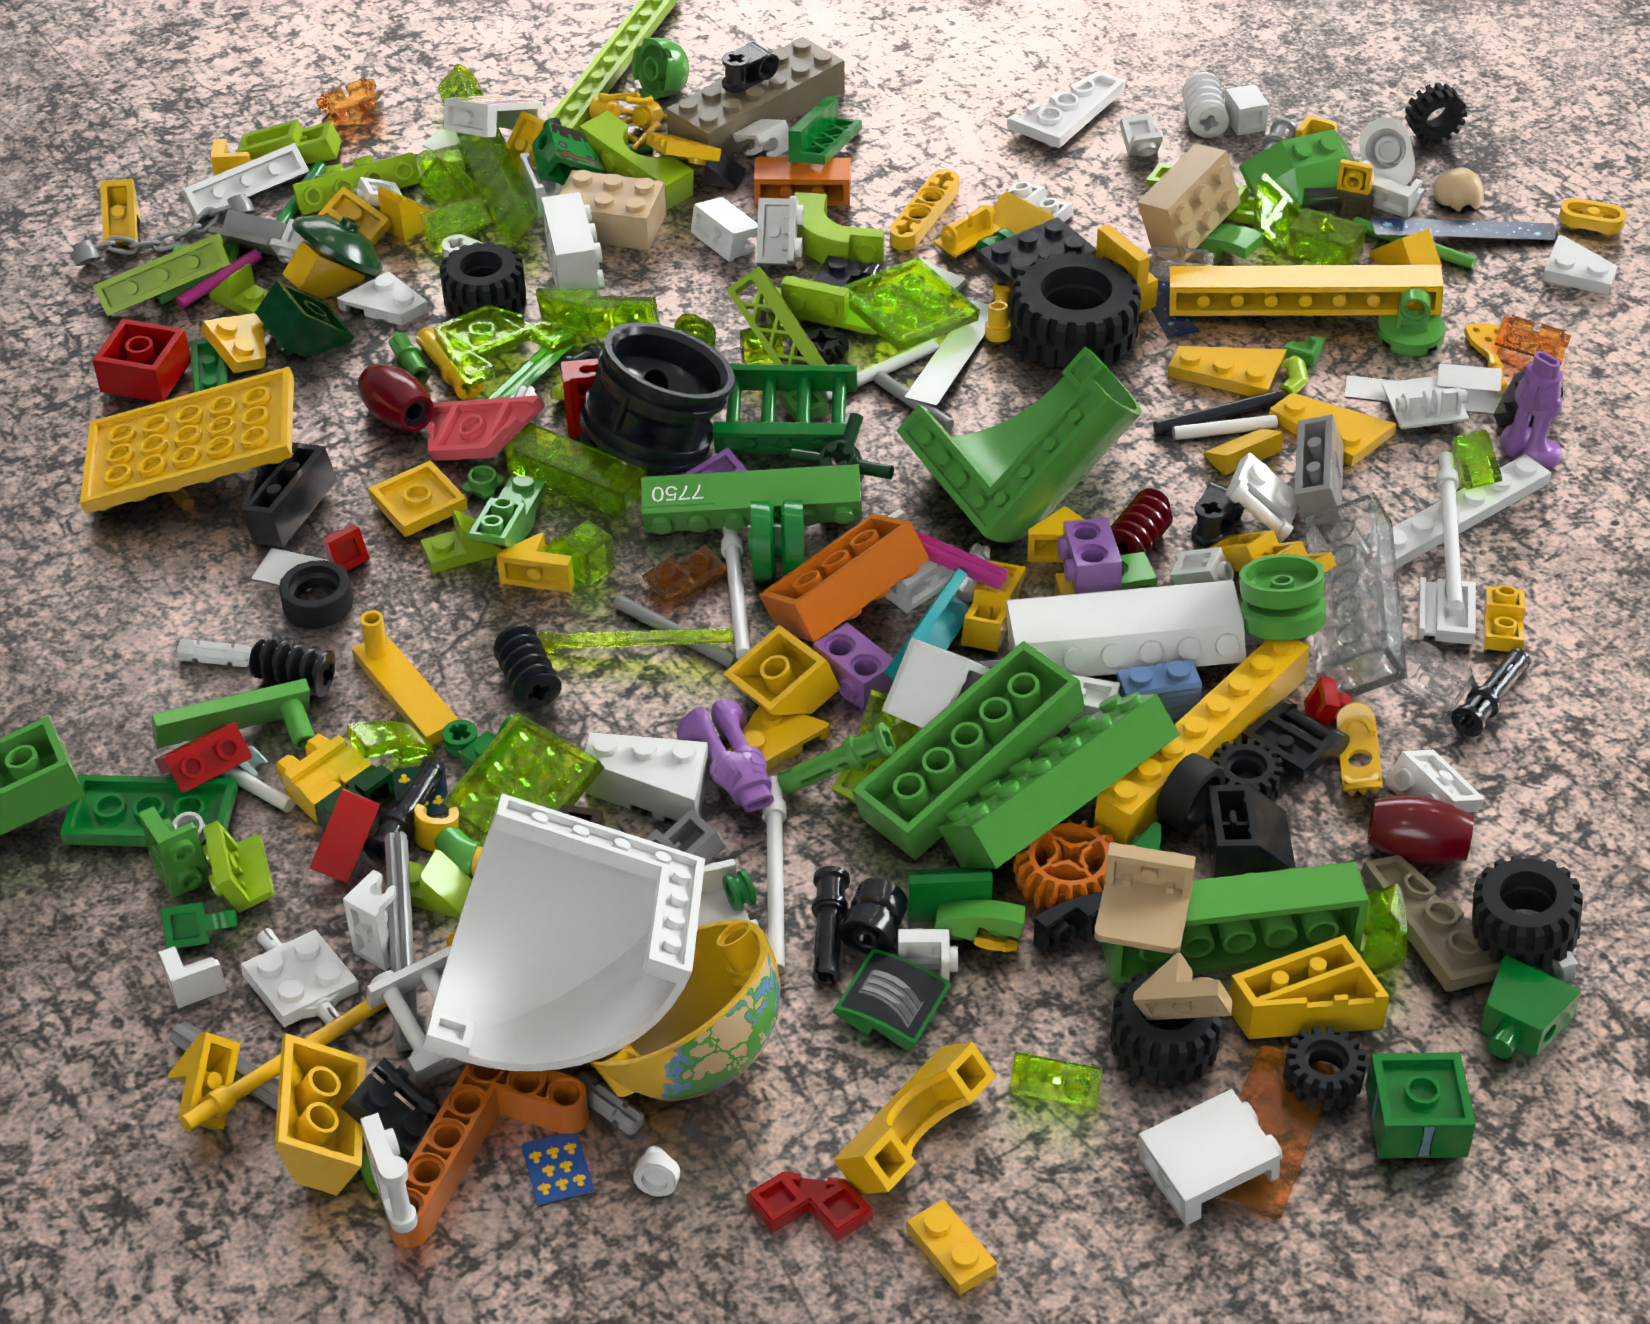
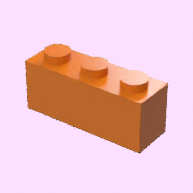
M755 157L754 203L758 205L759 198L790 199V196H794L795 192L827 194V206H850L851 158H832L826 165L789 162V157Z

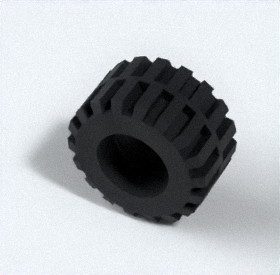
M477 242L472 245L461 246L459 250L451 251L449 257H444L442 260L440 278L444 306L449 314L454 315V318L465 320L466 323L471 324L475 322L479 324L500 322L503 318L508 319L512 317L513 313L519 312L522 309V305L525 304L524 268L521 256L517 255L514 249L507 248L503 244H494V242Z
M1520 855L1511 856V860L1507 862L1504 859L1495 861L1494 868L1486 867L1481 873V878H1477L1474 884L1472 906V932L1474 938L1478 939V946L1481 950H1490L1489 957L1495 961H1499L1507 955L1533 968L1534 965L1538 964L1542 968L1552 966L1553 959L1561 962L1567 958V951L1573 952L1577 946V939L1580 938L1583 894L1580 891V884L1576 878H1570L1571 872L1567 868H1557V862L1551 859L1541 861L1539 856L1530 855L1529 858H1521ZM1527 909V910H1533V911H1536V912H1539V913H1536V914H1523V913L1516 912V911H1514V910Z
M1149 969L1148 974L1145 976L1139 972L1132 976L1131 983L1125 981L1122 984L1119 994H1116L1114 999L1110 1037L1113 1055L1118 1056V1063L1123 1069L1131 1068L1130 1075L1137 1079L1143 1076L1147 1078V1083L1156 1085L1157 1081L1165 1082L1166 1086H1175L1176 1081L1180 1080L1184 1084L1193 1082L1194 1074L1202 1077L1207 1073L1208 1066H1213L1216 1060L1220 1042L1222 1016L1146 1020L1133 1001V995L1158 969ZM1166 1023L1181 1029L1163 1030L1154 1027L1153 1024Z

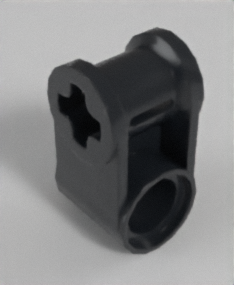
M749 42L743 47L725 53L722 57V64L725 66V77L722 79V87L726 91L739 93L772 78L779 68L778 56L755 42Z
M1211 482L1202 497L1196 502L1194 512L1197 516V521L1191 531V537L1195 543L1206 547L1214 545L1224 539L1233 525L1240 520L1245 507L1239 502L1233 503L1226 497L1227 486Z

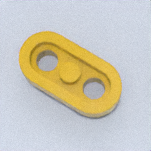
M1570 198L1563 201L1559 213L1560 221L1571 229L1598 231L1605 235H1612L1622 231L1627 217L1626 211L1618 205L1580 198Z

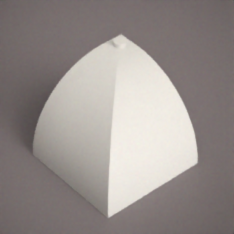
M501 793L448 954L422 1049L434 1052L442 1058H454L487 1068L508 1071H546L578 1066L603 1058L640 1038L655 1026L672 1008L692 974L705 858Z

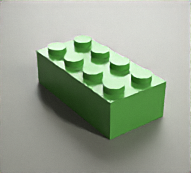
M49 716L0 738V836L86 796L67 750Z

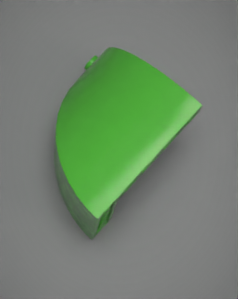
M1084 347L1062 371L1064 377L1049 392L1024 411L998 425L966 435L950 436L929 410L919 404L896 430L984 537L993 541L1008 543L1028 536V529L1047 518L1141 415V408L1131 393L1087 347Z

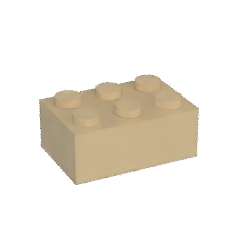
M1195 143L1137 202L1152 253L1182 262L1241 203L1227 150Z
M572 170L559 195L581 193L583 204L590 205L592 223L595 224L597 243L650 250L666 215L664 181L652 180L650 178L625 177L619 174L594 173L587 170Z

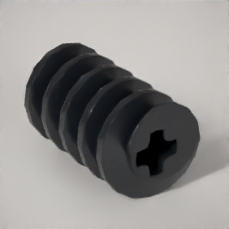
M527 625L511 626L501 632L494 642L493 652L500 669L503 671V676L513 693L514 699L518 704L530 708L545 706L554 701L562 690V684L557 677L555 669L552 667L550 659L547 657L546 650L542 647L541 640L537 637V632Z
M272 634L267 641L260 639L253 646L249 657V670L254 678H264L267 682H277L278 684L306 678L310 695H317L321 698L325 696L332 685L336 657L331 650H326L322 653L321 648L318 646H312L309 649L307 643L299 642L296 644L294 639L286 638L283 640L281 635Z

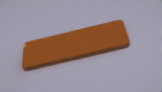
M1264 1045L1257 1051L1239 1099L1242 1103L1246 1101L1252 1106L1256 1113L1259 1127L1266 1136L1271 1134L1278 1142L1283 1155L1280 1160L1279 1178L1270 1182L1267 1176L1262 1173L1212 1199L1271 1219H1279L1284 1214L1320 1116L1322 1103L1316 1102L1315 1109L1307 1107L1308 1099L1306 1097L1301 1102L1297 1101L1294 1098L1295 1091L1289 1093L1286 1088L1287 1081L1283 1079L1287 1051ZM1319 1061L1308 1064L1313 1070L1321 1074H1334L1333 1067Z

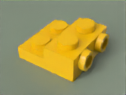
M1106 224L1097 229L1096 257L1102 258L1104 256L1112 259L1115 265L1119 263L1126 268L1128 273H1131L1141 292L1140 313L1155 307L1158 279L1148 272L1150 257L1111 225Z

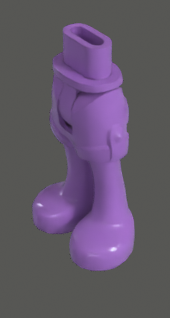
M1544 351L1535 352L1533 362L1527 364L1525 375L1519 381L1515 393V400L1518 404L1517 413L1513 424L1508 425L1502 431L1500 446L1509 457L1526 454L1548 469L1558 465L1562 458L1560 445L1553 440L1547 439V434L1552 419L1561 412V382L1563 374L1559 370L1560 360ZM1531 415L1534 416L1532 428L1528 426Z
M723 699L714 702L711 709L712 722L717 732L723 738H727L733 751H727L723 746L704 707L694 708L683 717L677 728L678 740L708 743V756L712 762L710 765V775L714 782L721 785L731 796L735 804L742 805L746 812H753L768 807L773 803L774 797L770 792L772 783L767 777L766 772L767 762L762 752L758 748L749 746L742 729L747 724L748 718L746 712L737 702Z

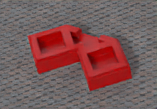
M783 1171L746 1194L747 1204L772 1233L810 1211L837 1242L873 1219V1209L846 1179L828 1177L827 1181L801 1178V1173Z

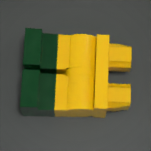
M318 733L308 740L305 746L307 757L299 761L293 755H286L276 763L278 777L285 784L287 795L294 798L295 805H298L323 829L327 827L342 789L370 799V794L373 791H378L380 793L379 797L373 800L380 803L378 811L396 799L392 772L382 764L378 767L371 764L356 748L347 745V741L339 734L329 740Z

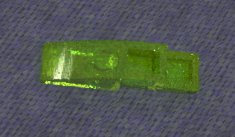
M538 288L536 290L542 322L559 330L566 329L578 335L605 338L612 328L621 324L643 322L661 325L656 297L600 296L599 290Z

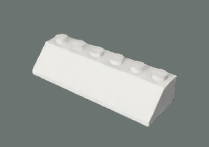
M1233 580L1006 600L1009 653L1022 641H1025L1071 675L1088 677L1117 674L1119 669H1132L1135 666L1142 665L1148 667L1150 664L1155 666L1157 663L1163 665L1165 662L1170 663L1174 660L1181 659L1186 661L1187 658L1193 660L1195 667L1242 663L1246 659L1244 621Z

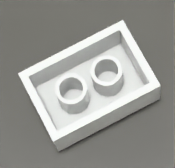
M580 192L541 197L547 254L561 309L600 303L599 290L605 289L603 272L599 266V263L602 262L600 243H597L595 224L592 223L590 205L583 204Z

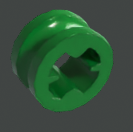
M461 719L454 720L444 727L442 737L444 749L448 755L460 758L459 753L478 738L477 727L474 723Z
M745 870L737 871L736 877L731 875L723 876L724 891L734 911L741 910L744 903H747L749 906L756 904L755 889Z

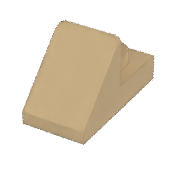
M1181 953L1173 955L1133 995V1001L1146 1020L1231 1016L1232 999L1220 980L1208 977H1198L1192 980V969Z

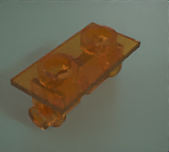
M363 77L345 86L349 94L348 97L345 96L341 87L323 93L320 96L321 98L317 99L319 109L321 111L325 110L327 113L322 119V123L332 119L334 123L341 122L351 116L350 112L360 109L361 113L371 110L378 105L376 101L384 92L375 93V81L372 78L367 79Z
M1514 314L1511 317L1504 315L1494 345L1533 357L1535 352L1544 351L1560 360V365L1562 364L1565 349L1571 338V335L1565 333V329L1542 324L1539 332L1533 330L1535 321L1524 319Z

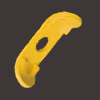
M1362 702L1347 703L1339 710L1336 716L1337 729L1348 734L1350 737L1347 748L1339 755L1343 792H1348L1350 796H1354L1356 791L1365 795L1368 790L1376 794L1379 789L1383 788L1375 713L1368 705ZM1363 753L1369 755L1372 760L1366 766L1356 767L1349 763V759L1355 754Z

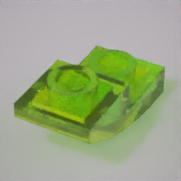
M386 720L347 724L346 738L364 759L391 753L400 763L434 754V747L415 726Z
M1397 883L1381 890H1373L1367 894L1369 903L1363 934L1366 936L1362 959L1374 976L1405 963L1407 920L1402 890Z

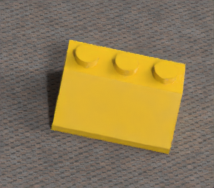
M286 1033L282 1038L274 1147L296 1184L338 1195L362 1167V1126L346 1113L341 1106L366 1078V1058Z

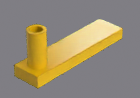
M376 610L363 613L360 617L364 643L352 648L353 659L427 747L442 741L444 727L454 720H459L458 717L386 635L382 613Z

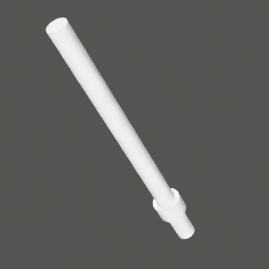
M1445 451L1439 455L1440 470L1437 472L1436 479L1437 488L1441 492L1447 607L1452 611H1457L1463 607L1456 502L1459 475L1454 469V455L1451 452Z
M723 527L724 538L721 540V553L726 559L735 652L737 659H740L751 650L740 559L743 555V544L737 530Z
M777 776L768 777L772 783L770 792L774 797V801L770 806L762 808V818L767 823L768 942L776 959L778 974H782L785 971L783 822L787 818L786 802L782 799V789L779 786Z

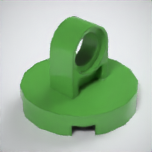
M1418 288L1409 289L1400 297L1397 315H1380L1376 328L1377 339L1380 343L1384 340L1390 344V351L1405 356L1427 355L1428 349L1436 346L1437 350L1441 347L1446 331L1445 322L1440 315H1430L1431 299L1427 292ZM1410 301H1419L1424 307L1421 310L1413 311L1408 309L1406 304Z

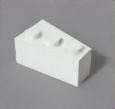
M590 732L582 761L586 794L631 809L634 805L651 811L652 817L664 821L666 817L678 821L690 809L701 817L709 779L707 742Z

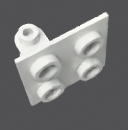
M1438 376L1382 383L1383 390L1400 429L1469 421V416L1463 403L1468 402L1466 389L1437 386Z

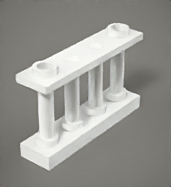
M451 946L395 973L392 970L385 971L377 975L370 985H367L366 1003L371 1010L386 1002L413 1049L411 1056L408 1057L407 1071L410 1073L408 1078L417 1086L466 1063L454 1058H442L434 1052L422 1049L425 1035L402 994L425 984L435 1001L441 981L440 976L443 974Z

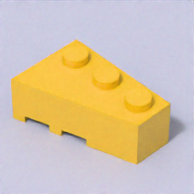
M1345 935L1231 976L1229 996L1232 999L1231 1014L1248 1039L1297 1036L1304 1029L1310 1035L1313 1026H1320L1321 1033H1326L1327 1026L1335 1027L1334 1033L1341 1032L1342 1030L1349 1032L1383 1029L1390 997Z

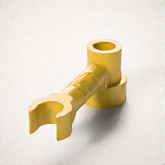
M997 280L993 282V297L995 301L988 304L985 338L991 342H1005L1012 337L1011 322L1008 320V301L1011 299L1012 290L1008 286L998 285Z

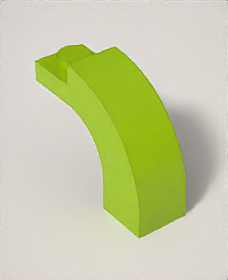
M795 192L794 196H797L799 205H804L803 225H798L797 237L803 238V252L820 263H824L827 256L830 255L859 262L883 264L884 229L848 227L837 224L827 217V194Z

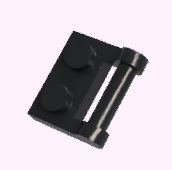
M1287 698L1278 702L1242 733L1243 744H1247L1248 738L1255 739V746H1259L1261 741L1268 744L1267 751L1272 748L1277 751V758L1281 757L1283 762L1282 767L1303 781L1334 754H1342L1350 740L1349 735L1339 729L1333 731L1299 711L1297 704Z

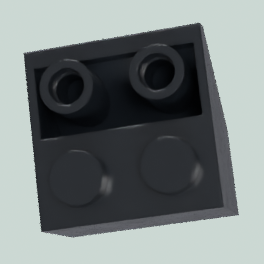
M1249 784L1208 785L1205 824L1213 878L1296 868L1287 814L1284 809Z

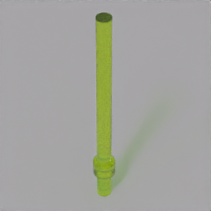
M733 628L555 634L554 630H538L537 637L541 640L542 647L547 653H554L555 649L734 643Z

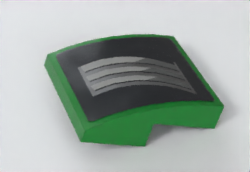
M872 949L832 1012L868 1036L874 1028L910 1052L952 983L912 961L885 951Z

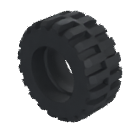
M1067 252L1066 255L1051 254L1044 260L1039 258L1031 264V267L1026 266L1012 285L1011 336L1024 354L1028 353V356L1037 363L1040 361L1044 362L1046 367L1053 369L1062 367L1065 369L1084 347L1090 349L1108 366L1112 363V360L1118 361L1133 347L1138 337L1141 301L1140 288L1137 286L1131 273H1128L1125 267L1119 263L1115 265L1112 259L1104 256L1098 258L1092 253L1080 255L1076 254V252Z

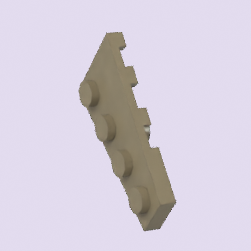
M1400 855L1364 862L1360 874L1446 992L1495 981L1503 959L1495 961L1489 957L1490 950H1481L1478 946V939H1475L1473 936L1472 927L1463 919L1465 912L1456 904L1443 901L1434 894L1436 887Z

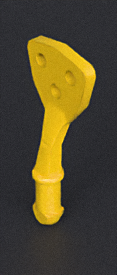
M1487 323L1467 324L1464 334L1470 345L1488 360L1487 368L1502 369L1501 390L1492 392L1495 394L1503 393L1507 383L1504 380V365L1497 354L1505 345L1507 328Z

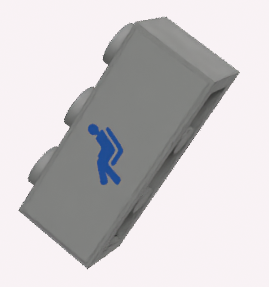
M1333 414L1298 421L1294 495L1306 525L1342 519L1344 444Z

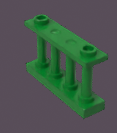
M730 363L735 375V382L727 401L726 421H714L713 424L715 453H720L726 448H729L732 453L790 454L792 448L821 453L823 447L829 442L842 440L847 425L845 423L846 392H857V366H847L844 364L767 365ZM742 390L763 391L761 422H740ZM797 390L796 422H775L776 392ZM811 391L832 392L831 423H810Z

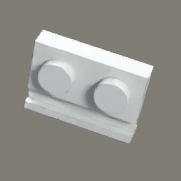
M1420 577L1418 639L1423 640L1424 636H1434L1435 641L1473 645L1476 634V582L1461 581L1463 607L1460 610L1452 611L1447 607L1446 579H1437L1436 583L1426 582V577Z

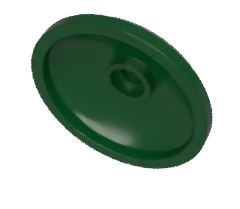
M326 215L301 216L294 220L292 224L293 229L319 250L361 272L376 276L380 275L383 270L381 258L372 242L359 231L361 226L356 221L346 216L339 220Z

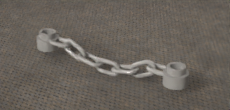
M238 194L227 199L229 205L219 208L206 207L194 218L192 226L181 232L170 231L157 235L150 241L137 242L130 237L112 235L105 242L92 245L91 240H84L72 245L73 252H71L76 266H83L101 258L99 251L105 249L113 253L133 255L139 249L153 248L157 252L172 250L174 245H182L183 238L194 232L200 234L207 232L210 225L213 226L219 220V216L227 213L228 209L246 214H253L255 210L250 198H247L245 194ZM209 212V216L214 218L201 229L202 225L200 223L197 224V222ZM174 236L173 240L178 241L175 244L159 247L161 245L160 239ZM115 240L130 242L129 248L132 250L113 248L116 245Z

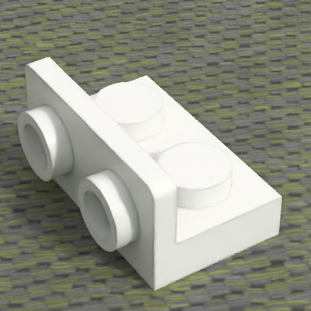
M1434 750L1402 751L1385 781L1386 785L1397 796H1419L1436 799L1454 805L1465 812H1478L1485 800Z

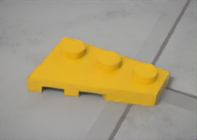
M647 131L646 144L656 149V153L672 155L677 159L686 160L688 163L706 166L707 160L720 161V148L676 135Z
M1178 346L1168 365L1167 376L1253 397L1271 392L1281 371V363L1286 359L1287 349Z
M1295 393L1286 396L1271 407L1269 415L1277 416L1278 425L1297 435L1298 421L1333 414L1344 444L1343 462L1351 467L1395 435L1397 423Z

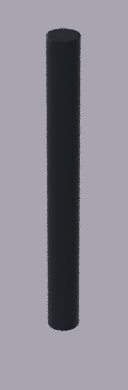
M1280 389L1154 421L1153 429L1156 435L1172 432L1173 426L1207 423L1274 406L1285 398V394Z

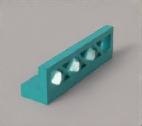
M960 568L957 569L933 599L883 673L892 680L895 679L911 637L947 650L963 626L964 617L970 608L954 595L968 574Z

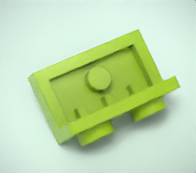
M218 820L203 827L207 844L203 845L202 849L213 872L209 875V882L218 897L224 895L236 911L240 913L275 895L263 839L259 834H254L236 843Z

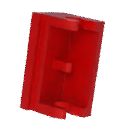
M598 358L561 362L569 439H576V437L581 436L583 429L580 424L579 413L587 390L593 384L598 369Z

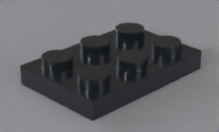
M1057 217L979 249L978 261L1012 290L1014 280L1019 276V273L1026 266L1031 267L1035 260L1039 258L1044 260L1049 255L1056 253L1066 255L1067 252H1076V254L1080 255L1092 253L1096 256V248Z

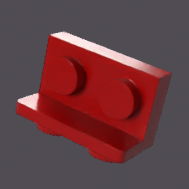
M236 722L223 724L154 759L161 774H171L180 792H187L251 759L252 754Z

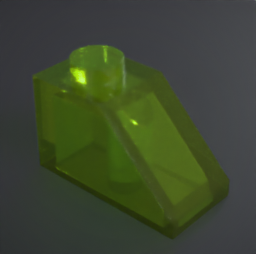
M588 519L566 529L545 543L546 553L572 556L574 577L587 587L615 569L612 536Z

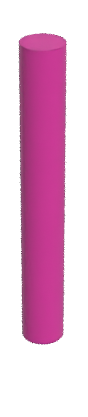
M253 249L232 262L231 265L224 267L177 296L175 300L178 306L184 309L211 292L226 278L248 263L251 266L262 260L261 254L258 250Z

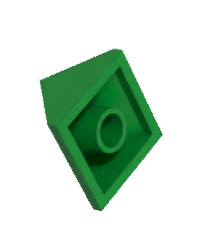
M988 868L905 870L908 923L935 922V914L939 904L959 900H992V872Z

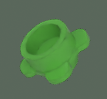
M476 466L468 472V482L462 485V489L466 494L474 493L477 497L489 499L495 496L497 487L504 484V477L496 474L495 469L491 466Z

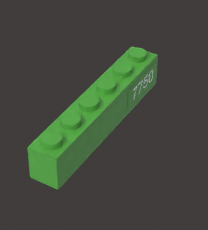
M859 464L641 477V514L645 533L668 534L673 531L704 532L707 529H723V527L740 530L751 524V501L770 500L773 504L774 523H781V504L784 500L803 499L804 526H811L816 523L836 522L847 524L852 521H862Z

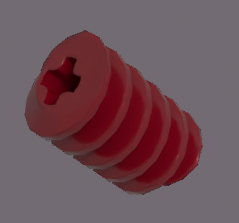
M1153 488L1140 490L1111 525L1120 555L1145 552L1147 555L1152 546L1158 542L1159 538L1173 522V516L1169 500L1163 492Z

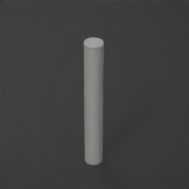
M879 371L875 375L874 382L914 410L920 404L929 410L947 432L953 428L954 420L931 404L905 398L909 389L883 371Z

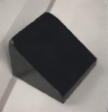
M721 151L719 162L707 160V164L704 166L705 184L735 190L746 173V168Z

